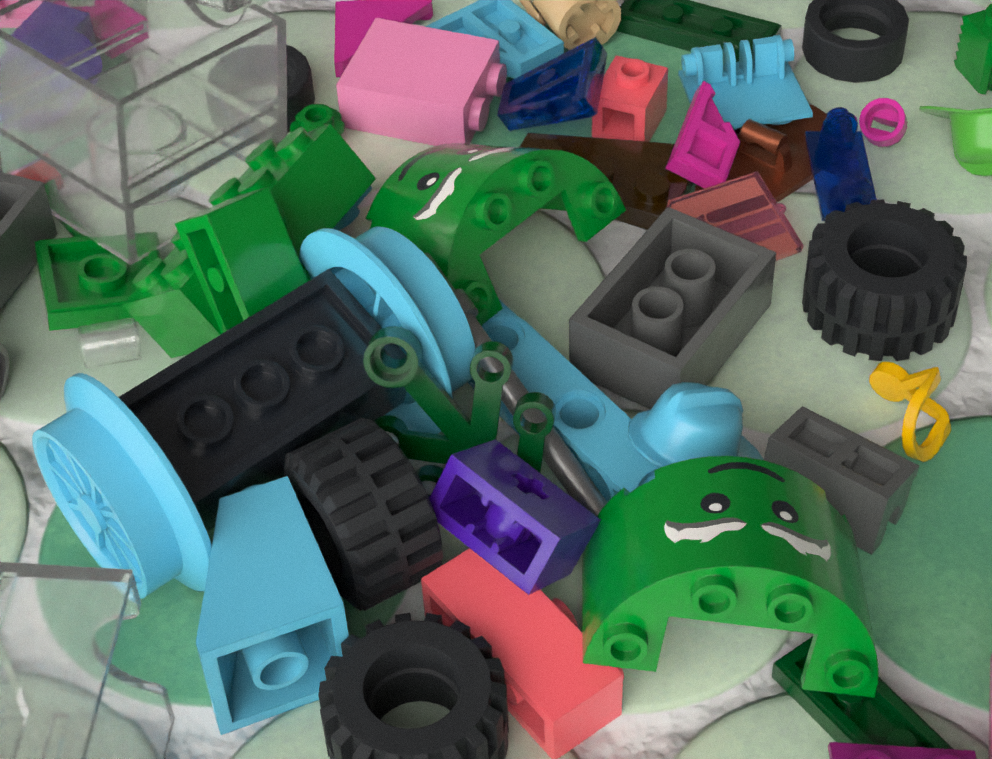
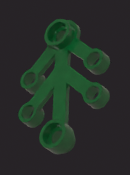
M390 326L377 331L372 336L363 358L367 375L375 383L383 387L398 388L403 386L444 434L439 435L408 430L407 425L401 419L391 415L377 418L374 422L384 431L390 432L397 437L399 441L398 446L408 459L447 464L451 454L494 439L497 440L503 385L510 378L514 361L513 355L507 346L500 342L488 341L479 345L474 351L470 363V374L475 381L470 420L421 363L422 347L412 332L402 327ZM389 343L397 344L406 350L407 357L393 359L386 354L384 346ZM485 357L497 358L503 364L504 369L497 373L488 372L482 368L480 360ZM531 392L523 395L518 400L513 415V424L517 432L520 433L517 456L541 473L545 436L553 428L556 408L553 401L547 395ZM529 408H536L541 410L547 419L541 423H532L525 419L523 412ZM430 464L420 467L416 470V473L421 482L432 481L437 484L444 469Z

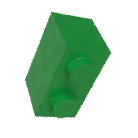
M269 187L233 197L174 223L222 334L311 280L308 271L299 261L287 232V220L284 211L274 200Z

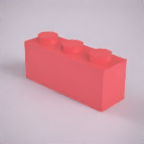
M470 548L421 578L425 616L426 613L442 615L443 625L448 627L457 620L470 627L471 640L483 636L492 646V658H499L504 669L508 711L551 759L560 758L622 715L623 669L583 663L582 632L578 629L574 615L561 600L557 598L550 600L541 589L528 595Z

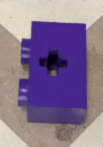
M496 439L451 454L429 497L437 522L528 595L571 575L601 519Z

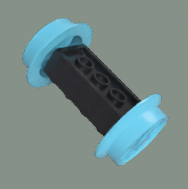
M373 227L356 238L331 228L318 229L304 239L299 253V261L308 271L311 277L310 281L121 396L117 397L104 384L87 374L76 373L66 380L64 384L66 413L33 433L32 445L43 478L67 522L94 560L125 592L135 598L142 599L173 578L193 590L204 591L212 547L207 532L215 527L219 499L240 492L252 485L265 484L283 478L284 457L287 453L363 417L375 421L381 416L391 415L401 419L407 425L408 430L432 434L441 432L403 386L387 388L378 385L367 375L363 363L364 353L372 336L383 328L396 326L409 330L417 337L422 347L421 363L452 399V393L472 379L470 363L476 349L464 311L440 271L409 239L386 227ZM389 343L384 346L386 354L393 359L407 357L406 350L397 344Z

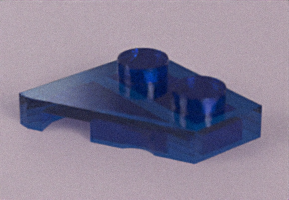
M594 37L505 83L497 116L509 131L585 119L596 115L608 53L597 38Z

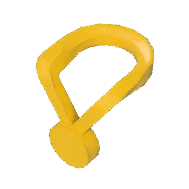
M881 362L869 376V383L872 389L882 398L892 402H899L904 400V398L909 401L903 419V449L906 455L922 462L931 460L939 452L951 432L947 411L929 398L941 381L939 368L933 367L909 375L905 369L895 363ZM920 410H922L937 421L926 440L921 445H918L915 430Z

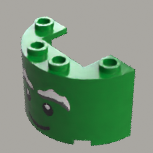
M452 143L434 146L421 151L399 166L378 191L365 219L372 222L370 229L373 227L392 229L409 239L423 253H429L454 289H463L478 309V314L475 318L482 326L502 310L503 307L480 254L540 208L566 211L578 241L582 242L590 240L624 213L626 208L609 179L592 163L573 153L550 149Z
M707 456L688 459L655 469V479L637 487L631 492L623 488L601 509L597 515L601 521L582 553L583 663L656 672L669 617L814 634L801 676L802 689L875 698L879 668L855 537L845 514L840 515L827 501L825 490L812 480L789 468L765 460L738 456Z

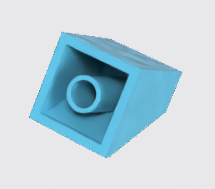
M288 476L265 484L252 485L240 492L219 499L196 637V647L220 734L223 735L318 701L320 682L326 681L324 668L331 656L343 657L341 643L349 637L344 603Z

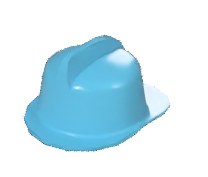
M694 382L673 384L659 397L651 410L639 412L629 421L628 437L634 448L648 461L659 467L707 456H738L764 460L759 451L742 436L743 407L740 399L726 388L710 387Z

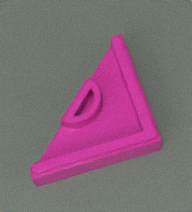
M432 0L336 1L334 50L336 77H341L375 18L408 24L419 20H430L433 16Z

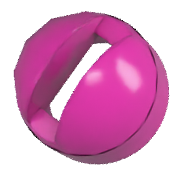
M875 99L869 102L860 114L859 125L862 133L870 143L878 147H891L900 142L907 130L908 122L901 105L893 99ZM874 120L883 125L894 127L895 130L888 132L871 126Z

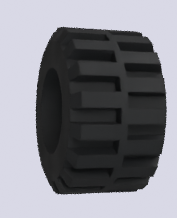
M884 199L871 200L870 204L862 205L859 202L847 204L845 212L834 210L826 215L825 223L817 224L812 233V240H809L802 305L803 312L808 313L807 322L813 330H822L821 339L831 346L835 344L842 345V352L854 357L857 353L869 355L868 360L882 361L883 356H893L895 361L909 359L910 352L913 351L923 355L932 350L934 342L942 343L948 337L950 327L954 326L967 268V256L963 254L965 245L961 237L952 236L954 228L945 220L936 221L934 219L935 213L925 208L920 210L910 208L911 203L897 201V204L885 203Z
M360 418L285 455L283 464L284 477L288 476L340 596L356 609L366 611L420 583L422 577L442 565L443 552L440 529L426 490L402 449L374 421L369 418Z
M411 613L396 614V623L384 626L380 619L365 625L366 635L359 638L351 634L341 643L343 657L331 656L324 668L326 681L320 682L318 697L327 753L330 759L506 758L509 727L504 669L499 658H492V646L483 636L471 640L469 626L457 620L450 627L445 626L442 622V615L426 613L424 621H411ZM410 702H431L450 710L439 721L420 728H399L381 721L382 717L392 709Z

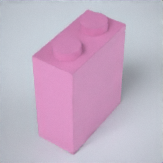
M375 18L336 84L339 112L342 116L341 120L345 123V128L433 146L452 143L470 144L476 131L482 132L486 126L489 105L493 97H500L505 87L507 68L505 64H500L499 40Z

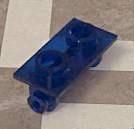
M843 107L834 108L827 113V118L823 122L821 131H805V140L821 221H825L826 215L834 210L845 212L847 204L859 202L862 205L870 204L871 200H877L862 131H857L858 122L856 116Z

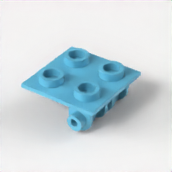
M780 35L753 39V60L748 40L740 41L739 62H736L731 42L724 43L723 50L720 44L693 47L691 54L681 56L682 70L678 71V76L689 103L691 104L695 91L703 81L711 84L715 92L712 99L724 123L730 122L734 131L742 128L748 119L761 124L783 125L792 120L813 117L809 103L788 63L789 61H794L795 56L794 45L791 39L782 40Z

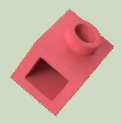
M616 55L592 95V137L650 142L667 110L668 67Z

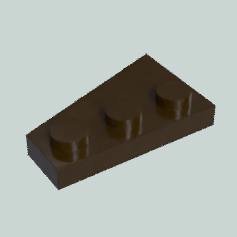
M527 133L519 146L521 148L562 150L586 159L609 179L622 199L626 211L615 220L646 230L651 227L667 207L684 203L694 184L666 169L675 145L672 143Z

